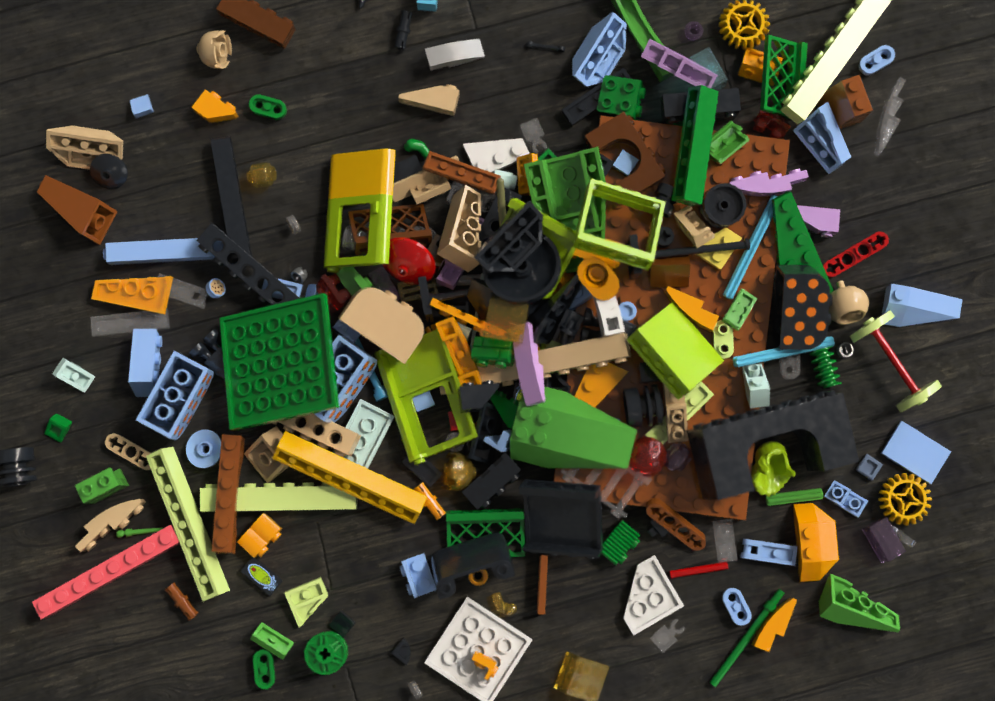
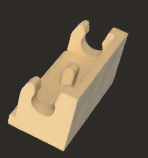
M691 206L674 212L677 225L696 248L715 238L714 233L696 215L695 211L686 215L687 212L693 209Z

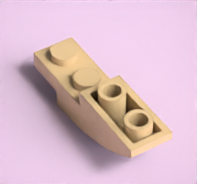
M663 383L668 443L688 441L685 395L677 400Z
M136 499L123 502L100 513L84 526L89 533L75 547L80 552L86 550L89 552L97 544L95 541L100 536L103 538L110 532V526L113 529L125 528L130 523L128 519L133 514L135 516L144 509L142 505L146 501L144 499Z

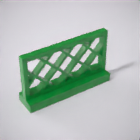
M772 35L765 36L760 110L785 116V119L792 120L780 111L782 108L781 103L788 94L794 92L793 86L797 81L802 80L805 76L803 73L806 70L808 43H796ZM771 41L778 48L775 52L771 48ZM786 46H789V55L784 50ZM779 52L784 59L782 63H780L776 56ZM771 60H773L774 64L776 65V68L774 70H772V68L770 67ZM785 64H787V66H788V71H787V73L785 72V70H784V68H783V66H784ZM777 71H779L781 76L783 77V79L780 82L775 75ZM770 78L775 84V87H773L772 89L769 86ZM784 82H786L787 84L786 92L782 87V84ZM777 89L782 96L779 100L774 94ZM769 96L774 103L772 107L767 106Z
M524 508L446 511L447 547L452 546L456 541L462 543L459 538L466 531L473 538L480 537L485 530L490 534L492 532L488 527L492 523H498L503 527L499 533L506 530L512 536L507 543L508 546L514 539L521 544L520 552H513L509 549L511 557L525 556V551H523L525 546ZM512 522H520V530L514 535L507 527ZM473 523H478L483 527L477 536L468 529ZM451 524H459L464 530L458 536H455L451 532ZM520 533H521V540H520L519 538H517V536H518Z

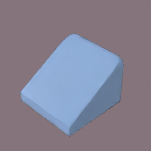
M148 94L130 100L135 118L154 112Z

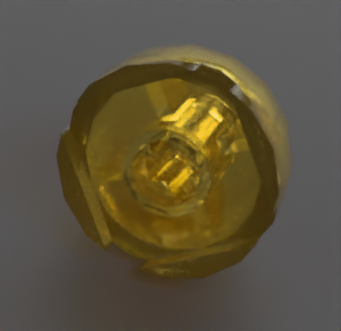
M448 452L446 458H449L448 463H444L443 482L444 485H448L445 489L449 491L463 490L470 485L472 478L476 477V468L473 467L472 461L466 458L465 454Z

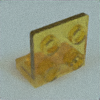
M491 298L485 329L481 328L480 336L523 343L529 305L510 304Z
M566 651L554 689L586 701H598L609 666Z

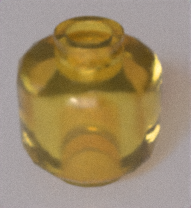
M268 162L253 164L249 172H247V180L255 188L272 186L277 178L275 167L271 166Z

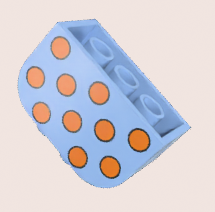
M340 335L332 343L339 408L314 413L321 420L329 423L331 421L336 422L344 415L377 365V359L349 339Z
M174 351L136 421L170 439L177 440L185 431L204 397L214 372Z

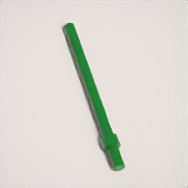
M778 589L771 600H767L764 604L765 608L709 682L714 687L719 684L769 614L776 610L777 603L785 594L782 590Z

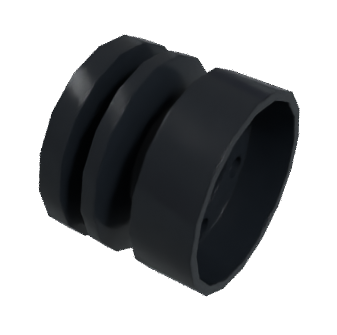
M657 384L651 385V394H649L647 385L643 386V395H639L637 387L623 388V403L627 425L632 428L642 427L643 418H646L648 426H652L653 417L656 425H662L664 408Z
M33 447L0 450V466L3 469L0 470V476L4 478L0 479V486L17 487L37 481V475L28 476L27 474L36 471V468L26 466V463L35 460Z

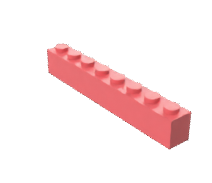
M173 525L167 526L34 600L32 603L40 619L52 616L179 545L180 542Z

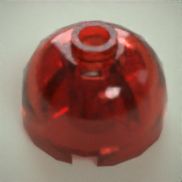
M641 437L634 441L629 466L636 473L638 471L643 473L645 477H653L659 474L667 461V452L664 445L653 437Z

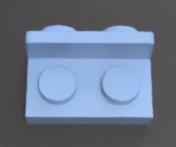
M424 553L401 561L402 565L399 567L402 576H407L409 583L406 584L409 595H413L416 598L436 590L435 582Z

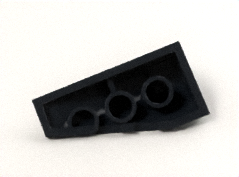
M577 274L527 320L533 326V342L535 344H550L566 308H570L583 285Z

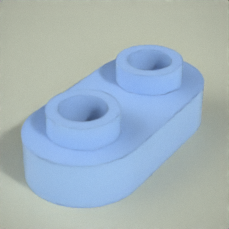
M883 45L867 54L860 60L859 70L865 75H872L889 65L895 58L893 48ZM881 54H885L887 59H883ZM866 63L871 65L870 69L865 67Z
M736 588L726 589L722 594V600L732 621L738 625L748 624L751 620V612L742 593ZM730 594L735 595L734 601L729 600ZM740 611L744 613L742 619H739L737 617V614Z

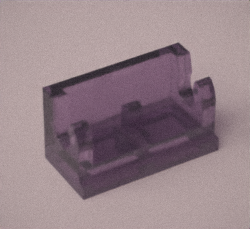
M887 517L877 520L862 529L881 563L889 562L906 552Z

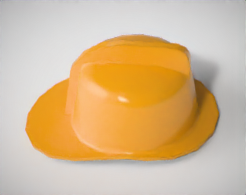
M589 257L580 263L577 271L578 278L595 298L610 300L615 297L619 290V279L603 260Z

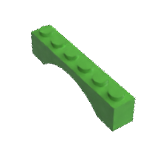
M611 0L622 20L627 24L628 30L642 53L649 39L663 45L650 27L636 0ZM648 61L660 82L674 75Z

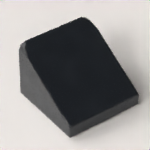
M341 610L329 626L344 638L356 622Z

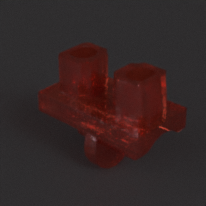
M760 110L754 120L756 121L754 130L763 133L765 128H768L772 131L769 137L777 139L784 138L791 125L785 122L786 118Z
M336 273L329 276L324 274L321 276V280L318 281L320 288L317 289V292L319 294H327L328 306L333 304L336 310H339L350 298L351 294L346 288L339 292L335 288L341 282Z

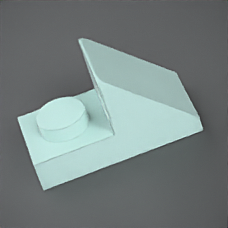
M62 358L52 373L55 377L84 393L95 378L91 373Z

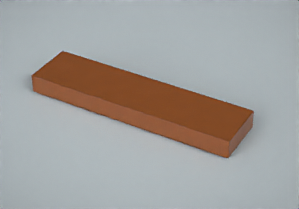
M429 151L423 165L424 171L495 195L497 190L496 181L501 178L500 175Z

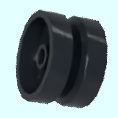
M729 183L718 184L704 193L702 205H699V214L710 227L717 229L726 228L742 218L746 210V198L735 185Z

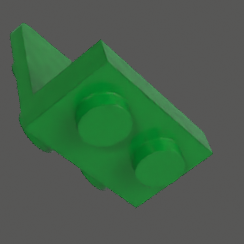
M606 75L603 78L597 110L600 113L613 115L625 112L633 120H637V117H640L642 113L640 103L641 99L645 98L646 88H644L641 80Z

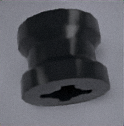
M660 227V237H658L657 246L666 248L674 240V233L668 227Z

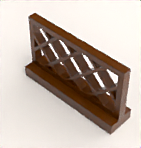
M414 204L392 207V214L399 213L403 216L399 220L391 216V222L394 225L391 228L390 239L398 237L409 238L419 242L424 247H429L432 242V232L429 229L424 205ZM370 209L348 211L355 255L367 254L369 229L365 225L370 222ZM419 210L421 213L418 218L410 214L412 211ZM353 217H362L365 220L360 224L354 221ZM405 218L413 221L410 227L402 223ZM418 224L422 226L424 230L416 231L413 228ZM400 226L406 231L397 233L394 230ZM360 230L368 234L367 236L357 237Z

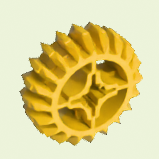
M736 0L735 5L729 3L728 8H724V14L720 15V20L722 21L719 22L718 26L722 27L720 34H725L723 40H730L728 45L735 43V49L742 45V49L745 50L747 45L749 48H753L754 44L758 46L761 43L760 40H765L764 34H768L769 30L767 27L770 26V22L766 21L769 15H763L766 11L765 8L759 9L760 3L754 6L753 0H750L749 4L747 0H742V4L739 0ZM737 12H748L747 15H741V14H739V13H738V14H736V13H737ZM753 17L756 18L759 29H757L756 25L752 22ZM730 19L733 21V24L736 26V31H735V33H734L733 30L731 29ZM747 19H749L748 22H747V25H746L745 27L743 26L742 29L740 30V28H741V26H742L741 24H742L743 22H746ZM746 33L748 35L752 34L753 36L741 37L740 35Z
M902 473L901 477L899 474H896L894 479L888 478L889 484L883 483L882 485L886 491H879L880 494L884 495V498H878V501H884V505H881L880 509H887L883 513L884 516L891 514L889 517L890 521L896 519V524L900 525L903 520L905 526H908L909 521L911 524H916V519L922 521L921 514H928L925 508H931L927 501H931L932 497L926 496L931 491L924 490L927 484H920V477L914 480V474H910L907 477L906 473ZM906 483L901 493H893V490L899 484ZM912 487L917 491L919 499L913 496ZM907 495L906 498L912 502H904L899 497ZM891 499L897 502L898 512L893 508ZM910 505L918 506L913 513L904 515Z

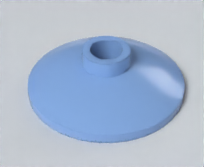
M199 430L189 438L186 445V455L194 466L209 468L220 459L221 438L218 434L211 430ZM207 446H209L208 453L205 452V448Z

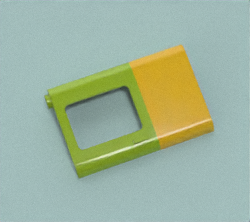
M376 149L331 155L324 268L327 269V272L338 273L343 267L389 264L395 150ZM370 204L367 255L340 258L343 206Z

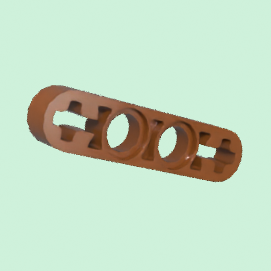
M658 498L648 500L646 512L649 517L689 548L698 551L705 547L706 537L703 532ZM667 516H671L674 518V520L672 522H667L664 520V518ZM681 527H685L688 529V531L682 533L679 532L678 529Z

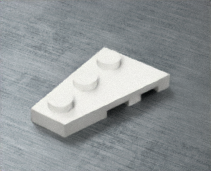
M523 138L463 144L472 166L492 173L495 170H501L517 163V157L529 154Z

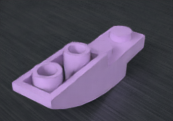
M800 169L790 171L788 175L776 174L769 179L767 172L761 174V171L751 173L750 177L747 178L742 176L732 178V182H729V184L735 185L744 195H782L792 190V184L806 181L808 173L807 170L800 171Z

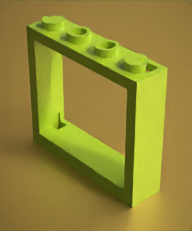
M591 178L585 190L573 248L648 270L654 262L665 201ZM592 195L653 214L645 252L583 233Z

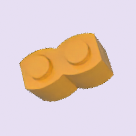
M263 513L237 543L254 558L258 555L262 557L268 550L266 546L271 541L273 543L276 542L282 535L280 533L282 528L266 513Z

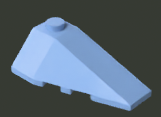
M890 284L886 287L882 315L891 310L895 317L884 325L904 327L959 319L962 299L913 287Z

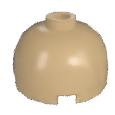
M225 31L207 32L201 37L197 45V53L200 59L210 68L224 69L229 65L230 61H227V54L231 55L232 46L229 35L224 34Z

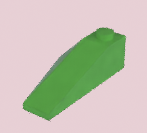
M833 574L828 576L819 600L820 617L839 624L892 632L900 631L898 614L880 602L875 603L867 597L868 594L864 591L860 593L852 588L853 584L848 580Z

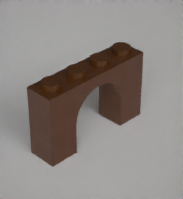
M622 112L586 134L584 141L589 149L598 147L599 152L616 143H625L633 147L639 156V167L633 174L616 183V185L630 191L643 193L664 180V173L666 171L661 163L657 164L654 159L655 154L650 147L647 148L645 145V138L640 131L637 132L633 125L635 123L632 117Z

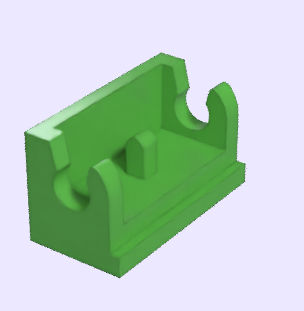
M729 121L712 135L709 158L721 164L745 145L750 139L741 132L743 130L742 127L733 123V121Z

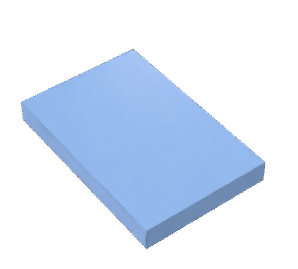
M903 421L899 422L881 451L882 455L917 477H920L928 484H932L951 451Z

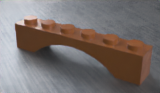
M222 434L212 552L235 554L237 496L245 438L241 435Z

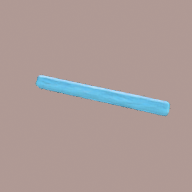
M773 194L770 197L749 240L750 250H744L723 293V296L731 300L734 297L773 217L772 199L778 197L777 195Z
M831 336L826 337L823 343L814 349L780 350L779 348H773L736 356L733 358L734 367H741L834 346L835 342Z

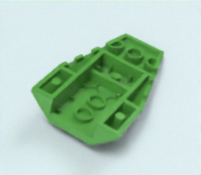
M590 148L568 155L524 164L533 205L542 213L576 231L585 190L590 179L601 180L606 183L599 148ZM592 195L583 233L605 239L606 199ZM578 256L571 258L565 270L566 273L578 271V267L584 258Z
M544 386L545 402L529 407L526 406L524 396L522 395L510 438L511 459L545 468L628 469L637 433L636 429L565 391Z

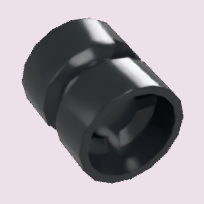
M659 183L655 191L656 199L665 201L663 217L670 218L675 209L673 204L678 203L672 201L674 187L666 183Z

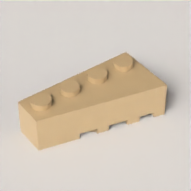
M465 185L453 195L437 254L463 270L470 272L480 264L474 256L481 248V241H479V232H481V224H479L481 194Z

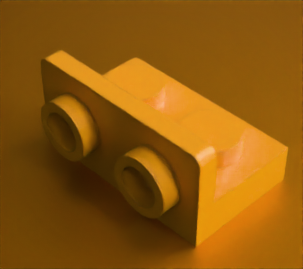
M747 47L738 75L762 83L764 52ZM777 56L780 63H782L783 58ZM773 60L770 61L772 70L776 68ZM779 71L775 73L776 77H778ZM770 78L769 85L774 86V82Z
M535 153L516 158L519 195L531 196L524 164L538 161V156Z

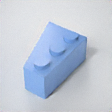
M829 102L815 110L793 130L828 174L851 158Z
M133 329L128 382L136 397H149L159 379L162 336H159L157 329Z

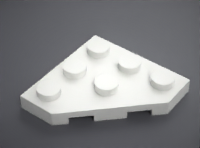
M655 555L637 564L623 617L633 635L684 606Z

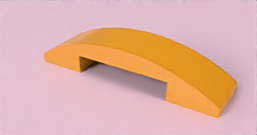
M454 316L435 323L442 341H445L457 369L461 386L463 383L473 382L474 385L482 384L478 367L471 359V349Z

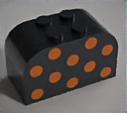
M776 265L772 339L780 350L814 349L823 343L827 336L828 325L831 324L829 306H832V295L830 294L829 284L816 269L809 265Z

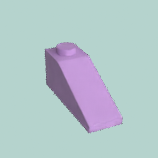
M797 205L807 229L816 234H821V237L831 238L838 233L840 209Z

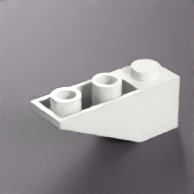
M593 296L602 337L624 333L623 321L616 296L610 300H599Z

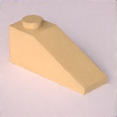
M440 85L399 94V102L454 116L460 92L453 85Z

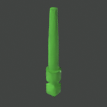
M163 528L118 530L116 535L118 538L125 535L130 537L137 534L158 532Z

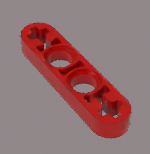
M876 232L825 262L823 267L828 278L839 275L885 248L889 243L887 234ZM877 237L883 238L882 245L878 243L872 247L871 243L876 241ZM860 245L868 248L867 255H861L858 252ZM843 255H849L852 258L851 264L846 265L842 262ZM837 263L839 264V267L833 270L834 274L827 272L828 264L830 267Z

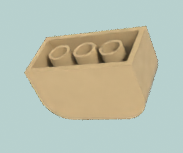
M365 287L358 290L338 318L405 364L423 337L424 327L421 319L412 312L413 307L403 301L401 303L397 302V296L386 290L383 292L373 287Z

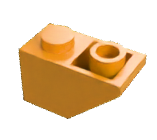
M206 89L192 106V109L209 123L232 120L238 117L235 111L236 108L229 102L223 103L217 93L214 91L210 93Z

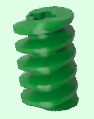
M831 347L818 349L809 354L810 357H816L811 361V364L818 365L813 368V371L819 372L815 379H821L817 386L823 388L842 384V382L836 381L840 374H834L838 367L832 366L836 359H830L835 354L828 351Z

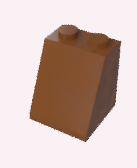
M860 75L842 80L829 88L817 103L819 108L829 102L839 129L862 122L873 111Z

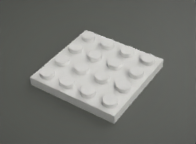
M466 597L424 663L479 700L494 701L532 639L474 600ZM475 651L497 661L495 665L498 667L497 672L493 678L489 677L488 681L484 677L489 668L485 667V669L474 665L475 661L472 660Z

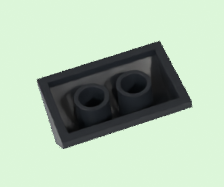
M486 403L481 411L474 412L472 420L478 437L466 442L463 458L492 465L496 448L483 440L488 436L499 435L503 419L493 404Z

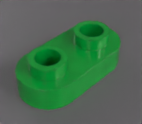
M254 95L249 101L251 111L260 116L280 120L287 113L284 102L278 99ZM258 103L263 104L261 108H256ZM276 108L281 109L279 113L274 112Z
M261 649L253 657L255 683L261 689H268L274 685L276 679L274 657L268 650ZM262 655L267 657V662L261 661ZM264 675H267L269 677L268 682L263 681L262 678Z

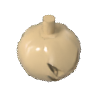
M838 281L836 283L838 289L830 293L832 295V306H829L831 320L841 325L856 323L866 315L869 299L862 289L855 286L845 287L844 281Z

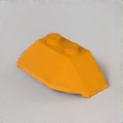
M813 503L793 504L800 582L819 581L839 560L835 520Z

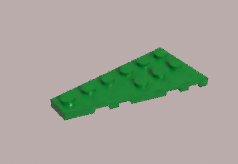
M788 191L772 199L773 220L776 229L775 243H777L778 252L777 265H809L820 273L829 284L830 293L834 290L792 192Z

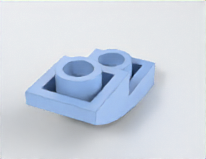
M835 480L824 496L857 518H859L868 503V500Z

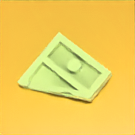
M321 577L284 593L298 627H301L328 597V592Z

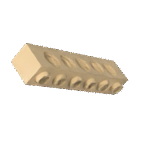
M315 414L272 423L274 425H277L278 422L283 424V429L294 433L296 430L301 433L300 437L311 441L313 438L318 441L317 445L328 449L330 446L336 449L334 453L344 458L346 454L352 457L361 438V435L332 421L330 423L324 422ZM305 418L306 425L300 428L298 425L299 420ZM323 426V433L317 436L315 433L316 428ZM340 434V442L334 444L332 441L333 436Z

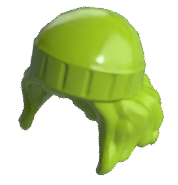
M775 441L764 442L757 448L755 464L752 466L751 472L755 490L760 495L770 497L779 492L791 476L794 477L796 475L795 471L791 469L784 445Z

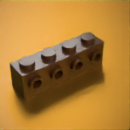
M254 0L220 1L216 8L220 16L283 49L286 48L295 32L293 21L287 17L280 18L276 16L277 13L269 8L265 10L259 7L260 4Z

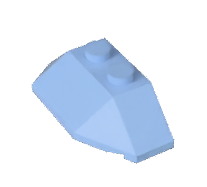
M614 12L591 28L573 57L572 76L586 87L602 83L604 76H610L625 51V29L627 24Z

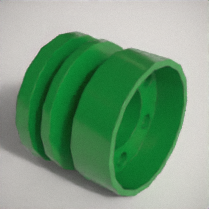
M323 631L315 635L305 648V660L308 667L321 675L332 674L338 671L346 662L349 654L346 640L340 634L333 631ZM325 648L331 653L327 658H324V654H321V651H324Z

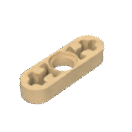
M119 434L107 436L105 445L109 450L144 470H151L149 465L145 466V461L139 459L136 462L140 455L146 458L151 452ZM118 438L117 442L124 445V447H112L111 439ZM131 446L135 447L137 451L136 455L132 458L126 454L127 449Z

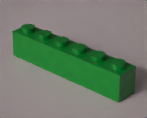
M703 85L688 88L672 201L688 206L702 205L716 106L718 103L719 91Z

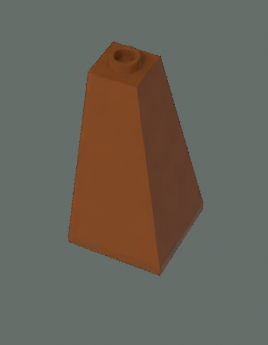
M45 175L37 190V193L78 233L99 245L102 243L118 212L101 200Z

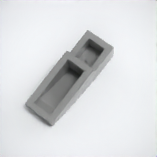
M480 39L457 41L425 49L430 71L485 58Z

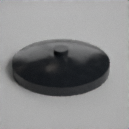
M542 234V243L515 271H487L483 267V276L490 291L500 300L517 305L530 304L544 298L555 287L561 274V258L555 244Z

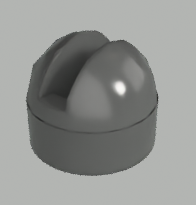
M297 267L291 272V278L298 284H302L308 276L307 270H303L302 267Z
M843 342L836 348L837 354L842 358L850 357L854 351L853 346L849 342Z

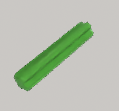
M822 488L776 493L770 497L766 496V503L768 506L820 500L823 499Z

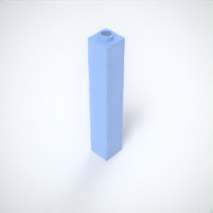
M198 238L106 243V248L103 249V258L110 265L212 260L215 256L210 252L206 254L198 247L200 244L196 241ZM216 241L213 244L216 252H220L224 247L222 241Z

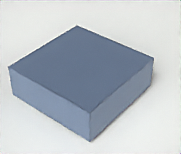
M865 454L855 470L873 481L883 464L870 455Z

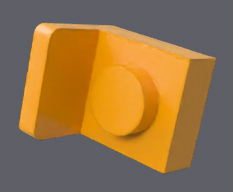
M475 651L472 660L475 661L474 665L485 669V667L489 668L484 677L488 681L489 677L493 678L497 672L498 667L495 666L497 661Z

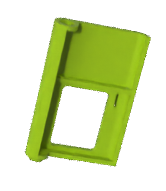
M437 329L423 335L420 343L405 364L383 349L374 353L409 463L414 462V465L426 462L425 458L478 437L470 412L460 413L458 389L461 387L446 343L442 341ZM443 386L459 430V436L430 448L427 445L413 398Z

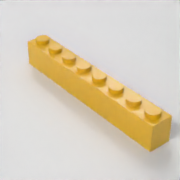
M287 431L284 432L272 458L413 524L418 519L427 496L420 492L414 491Z

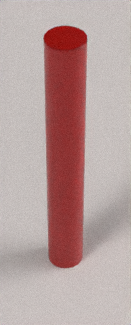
M721 562L671 570L670 577L677 578L728 569V563Z

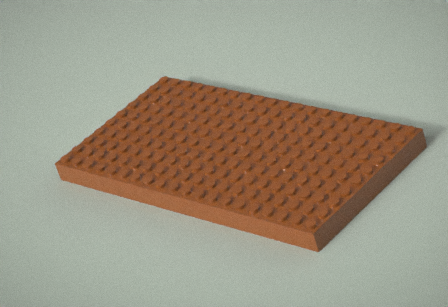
M600 116L599 126L614 117ZM633 120L635 123L633 125L637 132L640 131L645 138V145L653 150L655 154L654 159L657 164L661 163L666 171L664 173V180L659 183H666L674 187L683 126ZM747 135L750 140L723 163L719 164L709 158L704 193L718 184L732 182V178L738 176L747 178L750 177L751 173L761 171V174L767 172L769 179L776 174L785 176L790 140ZM625 143L613 144L599 152L614 162L622 150L639 159L635 149ZM639 161L630 173V175L638 169ZM611 167L605 177V181L608 184L616 185V183L627 176ZM659 183L641 194L656 197L655 191ZM744 195L746 198L744 215L738 222L726 228L742 237L740 241H744L747 238L750 240L771 196ZM606 200L605 239L625 244L629 235L637 234L639 250L645 252L653 214ZM681 203L673 204L675 209L671 217H662L661 227L670 228L674 233V240L668 247L660 248L657 246L656 249L694 246L679 228L674 217V212H678L688 205ZM699 205L691 206L693 209L687 212L686 215L695 211L696 215L703 221L699 214ZM773 217L731 300L725 298L723 293L745 249L734 250L721 270L716 269L695 254L689 255V287H671L704 301L701 309L718 315L717 322L723 319L741 288L758 298L740 330L736 331L733 329V354L729 358L723 359L724 361L701 381L714 395L687 421L688 430L693 429L695 424H705L714 419L728 418L729 415L743 414L748 410L759 409V407L750 408L745 392L742 366L734 367L733 358L766 350L777 256V243H775L776 229ZM703 221V223H704L707 227H709V228L711 229V232H713L714 234L717 233L718 231L724 229V228L717 229V228H714V227H710L708 224H706V223ZM620 262L619 267L612 269L619 279V290L615 295L618 306L623 302H631L637 309L634 319L628 322L637 326H643L671 304V301L664 293L666 288H650L649 269H642V274L637 279H629L628 264ZM591 298L575 309V312L584 316L585 308H591L594 316L598 318L594 298ZM692 322L713 347V333L700 328ZM581 323L572 343L580 342V333L582 327H587L596 331H599L600 328L594 326H583ZM721 326L720 331L725 333L726 327ZM631 345L629 346L632 357L626 358V362L615 363V360L609 361V363L629 372L595 407L613 418L620 419L625 424L627 423L623 403V388L637 387L639 395H643V386L647 385L649 394H651V385L657 384L664 408L663 382L639 383L640 371L638 366L640 362L645 361ZM725 345L721 346L722 352H727ZM577 368L571 369L570 373L567 374L566 382L571 386V395L575 396L586 370L577 371ZM654 417L652 426H648L646 418H643L642 427L634 428L637 430L628 469L555 468L554 482L601 485V502L646 507L648 500L658 498L676 512L746 520L749 492L721 500L703 499L689 439L688 441L668 443L667 440L657 449L645 436L656 424ZM755 442L748 452L750 473L752 472Z

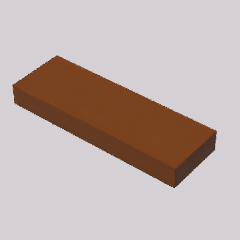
M540 555L538 614H545L548 555Z

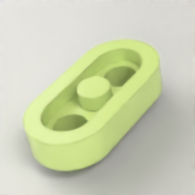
M720 320L716 322L712 331L713 348L722 359H727L734 352L733 328ZM721 326L726 327L725 333L720 331ZM722 345L727 347V352H722Z

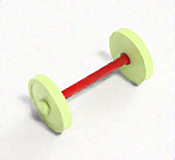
M891 310L875 320L871 317L863 323L864 327L849 337L854 343L869 333L870 335L873 334L912 392L910 393L911 395L896 405L898 410L903 412L916 404L918 406L928 400L927 397L935 393L942 386L938 380L922 388L916 386L879 331L880 326L895 317Z

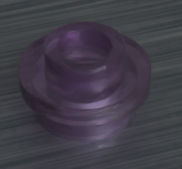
M689 22L685 26L684 34L689 40H698L703 34V27L698 22ZM695 29L697 33L692 34L690 30Z

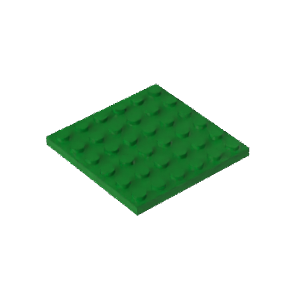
M321 293L220 318L230 430H241L339 408L327 294Z

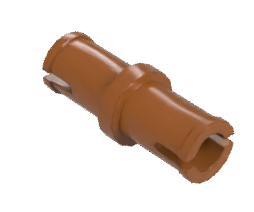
M176 583L171 584L165 589L175 602V607L180 608L188 621L199 614L189 602V597L181 592Z

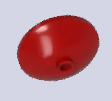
M398 237L390 239L389 264H383L386 271L396 280L406 284L419 285L418 277L426 276L428 282L436 270L435 260L429 250L419 242L409 238Z

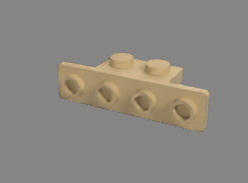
M454 156V157L451 158V159H454V160L459 161V159H458L457 156ZM422 170L393 183V200L397 202L412 195L416 204L428 201L432 197L444 194L451 189L447 178Z

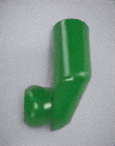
M409 139L404 144V149L407 152L419 151L424 160H426L430 150L423 141Z

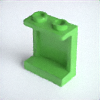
M108 468L76 484L75 487L83 503L95 504L128 487L129 484L121 469L113 471L112 468Z

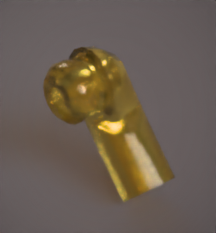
M500 592L491 595L498 612L507 616L516 613L517 606L514 603L508 604L503 602Z

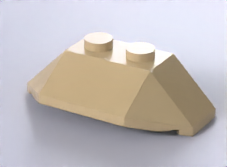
M78 126L46 130V149L50 152L52 151L59 160L69 167L90 170L91 162L100 154H113L121 160L123 159V140L110 131Z

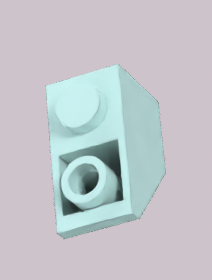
M762 363L742 366L745 392L750 408L770 406V387Z

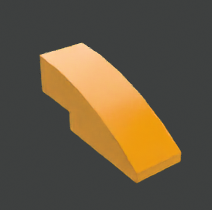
M669 286L666 288L664 293L671 303L674 302L691 322L706 331L712 332L719 316L701 309L704 301Z
M788 598L767 617L756 633L752 642L753 646L768 652L770 651L775 635L784 636L797 599Z

